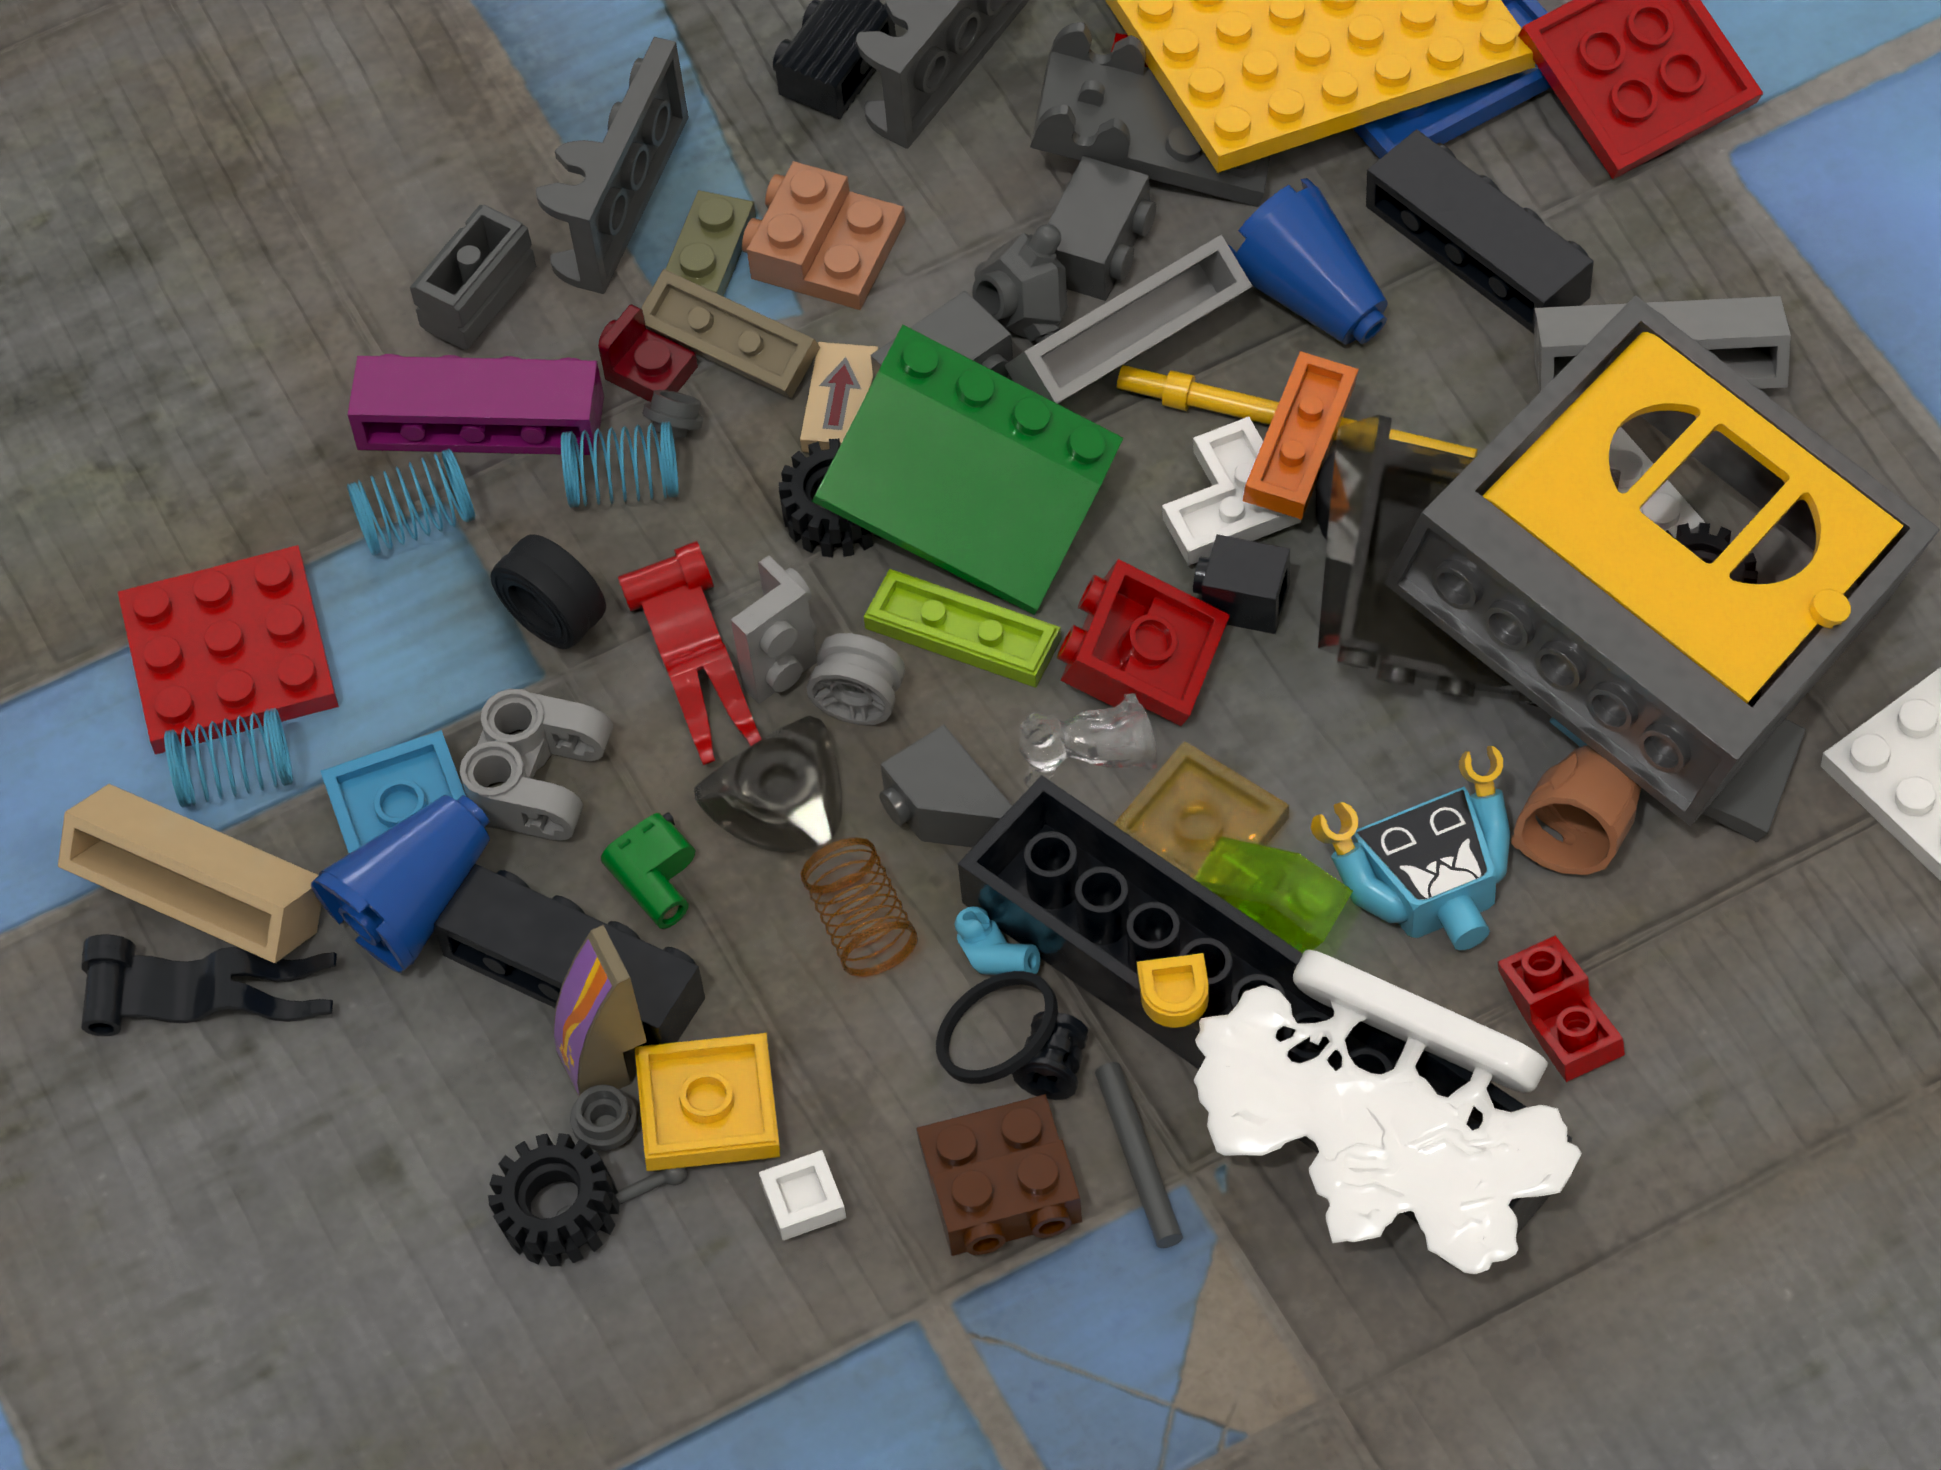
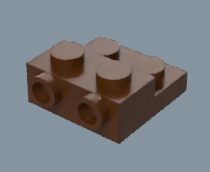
M1046 1094L916 1128L918 1142L951 1256L966 1252L972 1255L988 1254L1001 1248L1005 1242L1031 1235L1038 1238L1056 1236L1066 1231L1071 1225L1082 1222L1080 1195L1063 1140L1059 1139Z

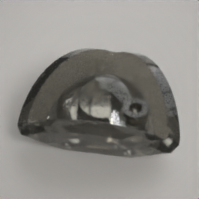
M810 715L779 728L725 762L694 787L695 800L715 823L738 839L766 850L799 852L820 846L834 837L841 823L842 788L833 746L822 720Z

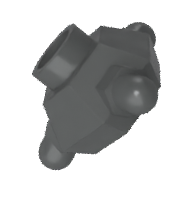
M1051 224L1040 226L1034 235L1030 234L1029 236L1022 233L992 252L987 261L981 262L974 272L973 298L1006 330L1025 337L1030 342L1036 341V343L1041 342L1060 330V322L1068 308L1066 268L1056 258L1057 255L1055 254L1061 243V233L1056 226Z

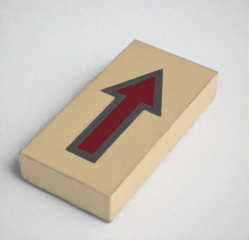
M818 342L820 349L815 358L800 437L802 452L809 453L808 445L817 441L821 450L830 449L829 439L839 438L841 445L873 382L871 354L878 350V346Z

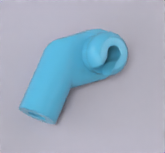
M967 907L956 916L954 926L958 933V943L970 964L978 973L998 975L1012 971H1025L1037 974L1040 968V953L1035 945L1008 943L996 922L990 920L987 911L981 907Z

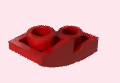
M1556 935L1497 962L1498 971L1522 1016L1566 1082L1625 1055L1623 1037L1590 996L1588 976Z

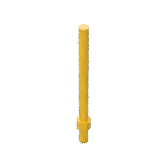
M1122 365L1120 369L1117 389L1162 399V406L1187 411L1189 406L1239 418L1250 417L1251 421L1270 425L1279 404L1277 401L1195 382L1196 378L1194 375L1170 370L1168 375L1126 365ZM1344 417L1334 438L1335 441L1343 443L1367 438L1390 440L1409 449L1420 461L1456 470H1462L1477 457L1478 449Z

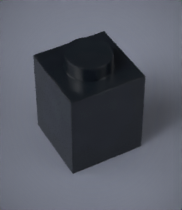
M1217 534L1210 558L1200 556L1193 581V593L1202 595V601L1229 614L1230 617L1226 625L1276 634L1290 586V548Z

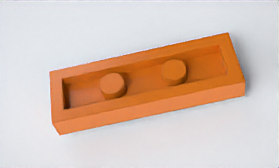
M1300 351L1246 482L1243 502L1302 520L1318 481L1320 469L1327 458L1356 385L1359 369Z

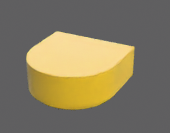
M1203 953L1137 962L1142 1006L1146 1014L1154 1022L1162 1026L1178 1028L1194 1023L1204 1014L1209 1002V986Z

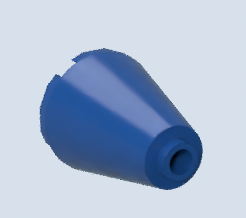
M1308 178L1301 179L1303 190L1296 192L1290 185H1287L1265 201L1240 227L1238 231L1246 239L1236 252L1230 245L1228 246L1252 286L1343 344H1349L1355 340L1360 344H1364L1372 339L1385 325L1387 318L1383 313L1387 308L1388 301L1321 190Z
M443 795L320 871L319 876L311 882V888L323 907L339 925L345 920L359 935L355 941L383 965L400 973L415 962L435 930L434 923L488 845L490 837L485 827L490 821L483 810L468 797L462 795L458 800H455L448 795Z

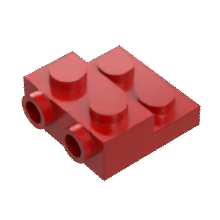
M1118 559L1104 578L1093 575L1080 599L1078 609L1088 613L1082 628L1076 625L1070 628L1059 649L1057 659L1067 664L1060 681L1114 708H1117L1124 699H1127L1182 726L1190 717L1230 615Z

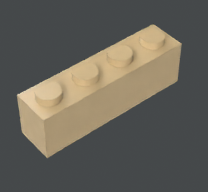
M107 784L65 811L58 867L273 963H277L317 933L321 903L311 888V882L319 876L313 872L111 784Z

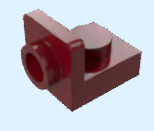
M633 304L627 307L618 320L610 321L599 338L598 349L605 380L649 402L652 401L654 390L678 392L698 368L695 352L646 329L643 310Z

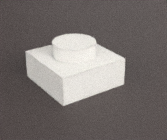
M823 1150L759 1172L763 1191L783 1241L846 1219L845 1207Z

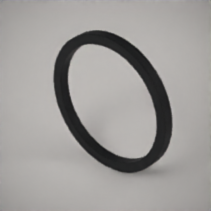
M1025 971L1006 972L980 982L957 1000L941 1023L936 1039V1054L940 1064L954 1079L969 1084L993 1082L1014 1073L1035 1057L1051 1036L1058 1016V1002L1055 993L1040 976ZM1010 985H1028L1042 992L1045 1001V1011L1040 1027L1029 1043L1016 1055L999 1065L982 1070H966L952 1063L949 1056V1043L952 1032L962 1015L975 1002L990 992Z

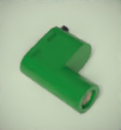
M669 812L664 815L656 813L647 817L610 843L601 855L602 864L660 929H666L675 925L688 910L689 903L669 880L683 871L692 862L696 852L694 847L674 826V819Z

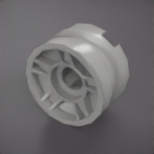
M839 633L827 637L821 644L816 658L818 666L812 671L806 686L810 700L826 714L844 722L857 725H876L886 721L891 715L896 701L895 692L901 686L905 675L903 660L897 652L886 644L868 636Z

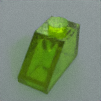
M1222 836L1215 842L1194 880L1301 953H1304L1305 950H1314L1324 942L1353 892L1349 887L1299 853Z

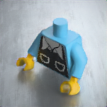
M1487 746V755L1490 759L1491 767L1484 776L1474 772L1471 765L1470 752L1465 751L1459 760V770L1467 781L1475 785L1476 793H1473L1471 796L1464 786L1357 829L1358 816L1352 806L1344 802L1334 804V811L1341 821V828L1338 834L1329 829L1327 821L1322 814L1313 817L1311 822L1312 834L1317 840L1333 845L1335 851L1331 858L1351 901L1355 905L1388 923H1398L1410 937L1419 938L1444 928L1454 948L1457 950L1473 948L1486 939L1490 930L1480 912L1488 910L1495 904L1496 884L1507 873L1511 839L1503 792L1500 789H1495L1493 781L1501 774L1503 769V757L1496 747Z

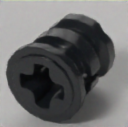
M1044 1011L1034 1015L1031 1023V1036L1027 1037L1024 1047L1040 1027ZM1058 1012L1055 1027L1048 1041L1035 1057L1012 1073L1014 1081L1023 1090L1035 1096L1046 1094L1047 1099L1051 1100L1067 1099L1073 1096L1078 1087V1080L1075 1074L1078 1072L1082 1062L1083 1054L1081 1050L1085 1048L1088 1039V1028L1086 1025L1072 1015Z

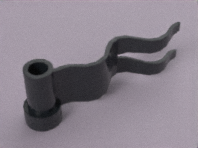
M94 935L85 939L83 943L81 969L87 974L81 1028L91 1035L113 1036L120 1033L122 1017L150 1018L169 1023H190L200 1021L220 1010L234 1009L247 1011L270 1020L290 1022L301 1021L318 1015L332 1014L333 1000H285L273 997L246 983L234 981L232 976H251L274 982L294 981L305 978L320 970L335 967L337 953L335 952L322 953L305 959H281L277 963H273L239 947H228L214 951L200 960L173 961L154 956L135 955V944L131 940L117 935Z

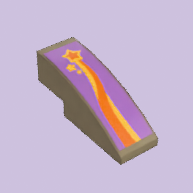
M604 925L590 931L575 955L562 983L555 1008L554 1039L557 1055L578 1097L585 1090L596 1085H610L620 1089L631 1084L623 1052L647 1042L631 978Z

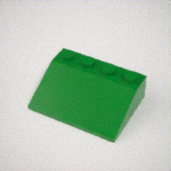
M902 324L812 502L1035 615L1123 441V437Z

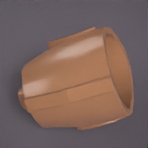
M1590 746L1578 747L1560 763L1550 767L1542 775L1517 818L1511 844L1542 867L1562 874L1588 875L1604 870L1616 855L1634 823L1641 787ZM1536 816L1547 826L1560 833L1563 837V842L1542 829L1537 822Z

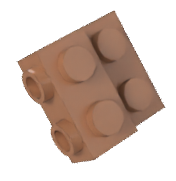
M793 161L786 176L775 174L770 180L765 198L768 210L763 219L752 218L745 228L742 250L748 255L751 279L861 310L905 223L904 206L850 192L848 176Z

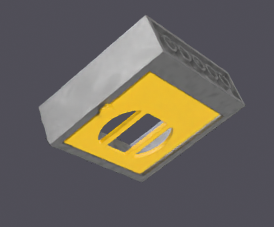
M1635 295L1421 513L1384 584L1691 826L1888 602L1940 528L1921 515L1917 509L1908 505L1878 482L1865 469L1856 465L1822 439L1814 430L1804 425L1779 406L1762 390L1753 386L1723 363L1714 353L1705 349L1680 330L1663 314L1654 310ZM1640 415L1674 443L1626 493H1620L1615 486L1610 471V444L1613 435L1623 424ZM1690 455L1761 509L1716 560L1710 564L1696 556L1640 511L1641 507ZM1777 523L1814 550L1810 563L1801 572L1786 580L1770 584H1748L1733 581L1730 578V574ZM1854 583H1857L1859 587L1847 599L1844 594ZM1818 624L1823 626L1753 707L1749 706L1748 703L1813 629Z

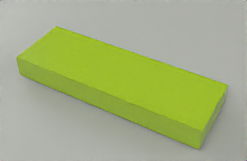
M892 569L888 570L864 615V624L867 630L1037 688L1061 641V627Z

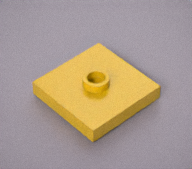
M767 1033L635 1047L646 1171L780 1157Z

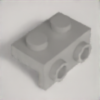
M769 555L758 562L763 597L731 619L743 689L758 704L775 692H783L792 687L804 671L817 663L813 636L817 633V629L810 617L808 601L812 598L810 589L797 571L793 568L784 570Z

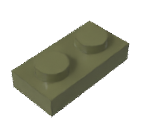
M698 190L666 270L724 297L742 252L745 228L752 218H756L754 201Z

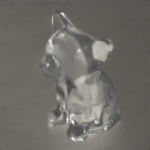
M1135 693L1124 694L1123 701L1116 707L1084 710L1064 722L1053 715L1033 713L1026 718V721L1020 724V752L1031 765L1024 780L1028 789L1041 775L1051 780L1059 765L1067 757L1080 759L1087 763L1107 768L1144 767L1148 771L1157 768L1158 759L1152 726L1144 707L1138 702Z

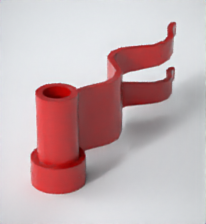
M695 541L674 549L675 556L620 575L618 580L629 610L633 611L641 607L643 608L702 764L706 765L714 762L715 759L710 724L698 675L699 670L704 669L727 714L750 747L760 745L763 742L703 591L713 588L714 584L700 546Z

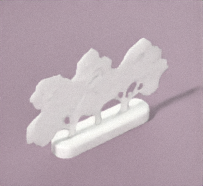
M1314 950L1304 951L1294 970L1293 982L1298 989L1309 997L1333 1008L1334 1016L1332 1018L1317 1023H1297L1292 1016V1008L1289 1001L1279 990L1265 985L1245 991L1238 1004L1228 1015L1201 1018L1199 1021L1200 1032L1195 1041L1205 1059L1194 1078V1083L1198 1089L1200 1103L1209 1112L1207 1127L1217 1153L1224 1156H1263L1280 1149L1287 1142L1304 1136L1314 1141L1319 1153L1309 1167V1174L1317 1194L1328 1199L1330 1206L1325 1216L1332 1243L1344 1241L1358 1242L1381 1237L1385 1227L1392 1223L1397 1214L1412 1211L1421 1230L1425 1234L1429 1251L1437 1254L1464 1273L1478 1274L1487 1271L1493 1262L1505 1261L1516 1255L1519 1249L1516 1242L1518 1223L1516 1215L1509 1207L1511 1200L1560 1193L1582 1154L1578 1146L1567 1142V1126L1562 1121L1558 1108L1536 1105L1508 1112L1495 1109L1488 1094L1487 1087L1490 1081L1522 1093L1534 1091L1548 1066V1062L1539 1053L1513 1038ZM1360 1021L1406 1041L1403 1052L1393 1070L1384 1074H1374L1354 1064L1348 1054L1345 1039L1352 1028ZM1282 1026L1295 1029L1291 1038L1282 1042L1275 1038L1277 1030ZM1309 1037L1310 1042L1319 1045L1322 1037L1328 1038L1329 1043L1319 1056L1311 1060L1296 1063L1292 1062L1287 1056L1290 1049ZM1335 1050L1339 1051L1342 1056V1067L1337 1071L1327 1061ZM1423 1050L1463 1067L1473 1072L1468 1083L1457 1089L1447 1098L1436 1094L1429 1082L1419 1076L1415 1065ZM1473 1107H1476L1483 1113V1122L1475 1130H1471L1467 1125Z

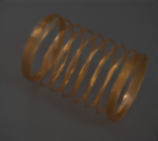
M857 837L840 839L824 846L805 862L800 873L801 881L805 889L810 891V900L815 902V910L820 913L821 922L826 925V933L831 936V944L836 947L837 956L840 958L845 972L852 976L860 977L877 975L895 967L913 952L918 942L917 932L913 924L908 920V914L903 910L902 901L898 899L897 891L892 887L891 879L886 874V868L881 865L880 856L877 855V850L872 842L868 839ZM854 845H864V846H868L870 849H872V851H870V850H865V849H850V850H845V851H842V852L833 854V855H831V856L825 858L824 860L820 861L819 863H817V864L809 871V869H810L818 860H820L821 858H823V857L826 856L827 854H829V853H831V852H833V851H836V850H838V849H841V848H843V847L854 846ZM857 851L871 853L869 860L850 861L838 865L824 873L813 885L807 882L810 874L819 865L835 856ZM867 862L856 873L842 877L831 884L816 885L826 875L838 868L854 863ZM874 864L879 866L877 872L870 871ZM866 874H875L869 883L848 888L834 896L829 902H818L823 894L851 886ZM878 875L884 877L882 883L873 881ZM869 885H881L874 894L854 899L841 906L833 914L824 913L828 905L844 902L861 893ZM883 886L889 888L887 894H877ZM863 887L859 891L848 897L834 901L836 898L847 893L848 891ZM813 893L819 894L817 900L813 898ZM886 896L879 906L860 910L847 917L839 925L829 924L834 916L856 910L874 897ZM888 897L895 899L893 906L883 905ZM868 898L860 905L855 906L847 911L840 912L842 909L853 904L854 902ZM818 904L825 905L822 911L818 909ZM879 908H891L884 917L864 922L850 930L845 936L835 935L840 927L852 925L866 919L879 910ZM894 908L900 910L898 917L889 916ZM872 910L870 913L857 920L845 923L853 917L859 915L860 913ZM823 915L830 916L828 922L824 921ZM885 919H897L896 921L881 923ZM878 921L877 923H875L874 925L865 930H862L855 934H851L852 932L858 930L859 928L867 924ZM829 927H836L833 934L829 932ZM903 929L894 941L881 950L859 958H848L854 949L864 947L879 940L891 930ZM905 930L911 932L905 946L887 961L874 967L863 969L850 968L846 965V961L863 960L883 952L893 945ZM879 933H882V934L879 935L877 938H875V939H873V940H870V941H868V942H866V943H864V944L859 945L860 943L864 942L865 940H867V939L870 938L871 936H874V935H877V934H879ZM854 937L845 947H840L846 938ZM834 938H842L838 945L834 943ZM839 949H844L842 954L840 955Z

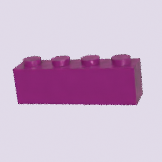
M397 354L357 356L347 415L357 450L442 452V450L445 451V449L449 448L452 452L561 455V435L563 432L569 431L574 433L580 451L581 434L586 430L594 451V434L597 429L600 430L604 392L598 363L594 360H580L571 357L559 360L521 359L514 356H505L499 359L462 358L455 355L403 357ZM584 433L583 455H591ZM599 433L597 434V449H598Z

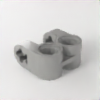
M507 689L496 693L488 699L482 708L481 723L483 731L477 745L469 750L461 761L459 772L466 797L476 803L487 815L490 821L487 827L505 829L550 840H567L573 836L583 810L581 799L574 792L563 786L536 780L533 777L535 772L545 765L551 754L582 761L599 760L603 757L613 731V723L603 712L585 704L530 693L523 689ZM524 730L522 733L509 735L513 731ZM496 782H505L501 786H497L494 788L488 787L490 784Z

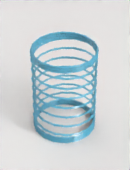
M669 421L668 423H661L660 447L655 427L650 423L647 432V449L642 429L637 424L634 430V452L629 431L625 426L621 429L620 449L614 429L611 427L608 430L607 451L599 429L594 434V451L586 430L581 434L580 451L574 433L572 431L563 432L561 435V456L569 507L575 508V506L578 507L580 504L576 452L581 473L583 503L585 507L587 506L583 465L584 433L592 459L598 505H600L597 475L598 433L606 462L610 502L614 503L610 467L611 431L618 454L624 502H627L623 454L624 430L631 452L637 500L640 501L637 468V430H639L645 455L650 499L653 500L650 458L651 428L657 447L664 498L666 499L667 497L666 488L670 498L677 497L678 472L671 423Z
M451 449L442 450L441 453L458 505L450 490L436 453H434V458L446 490L453 523L440 500L424 458H421L434 497L440 527L425 499L411 462L408 464L419 494L427 530L415 509L399 467L396 466L411 515L415 536L404 517L386 471H383L397 515L402 540L393 525L374 477L370 476L386 526L389 544L378 524L361 481L358 480V485L356 482L347 484L354 511L372 555L375 556V554L381 553L374 522L384 543L392 550L393 543L387 519L395 536L402 545L405 544V535L400 515L411 537L416 541L418 539V532L414 514L424 533L428 536L431 533L426 508L433 523L441 532L443 531V520L440 507L449 524L453 527L456 525L453 504L463 521L475 520V511L465 480Z
M276 708L265 710L264 731L258 716L254 712L250 716V732L244 718L239 715L236 720L237 737L231 722L227 718L223 721V739L217 724L213 721L209 725V740L200 724H197L195 728V742L189 729L184 726L181 733L182 746L175 730L165 731L164 742L168 767L176 798L182 808L184 806L187 807V805L190 806L191 802L194 806L196 804L186 760L185 730L191 740L198 761L206 802H209V793L200 759L198 728L201 729L210 753L218 795L221 800L223 799L222 787L214 758L212 724L222 745L230 785L235 797L237 792L228 757L226 722L230 727L240 757L246 791L248 794L250 793L248 776L242 755L239 719H241L249 739L260 789L263 791L264 785L256 754L253 716L258 723L267 751L274 787L277 788L278 785L271 758L268 731L281 783L284 786L292 784L293 776L287 742Z

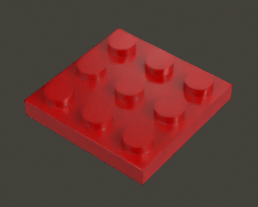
M1572 0L1524 25L1518 34V37L1533 51L1534 62L1612 179L1625 174L1756 104L1763 95V91L1701 0Z
M298 545L118 591L148 735L155 755L166 752L164 734L165 731L172 729L177 733L182 746L181 733L184 726L189 729L195 742V728L197 724L203 727L209 740V725L211 721L217 724L223 737L222 729L225 718L231 722L235 734H237L236 720L239 715L244 718L248 730H250V716L252 712L258 716L263 727L266 709L276 708L281 722L339 707L303 558ZM253 716V729L259 728L258 723L255 717ZM239 719L240 733L245 731L241 719ZM226 722V736L232 735V732ZM212 724V740L218 739V734ZM198 728L199 743L206 742L201 729ZM186 730L184 736L185 747L192 745Z

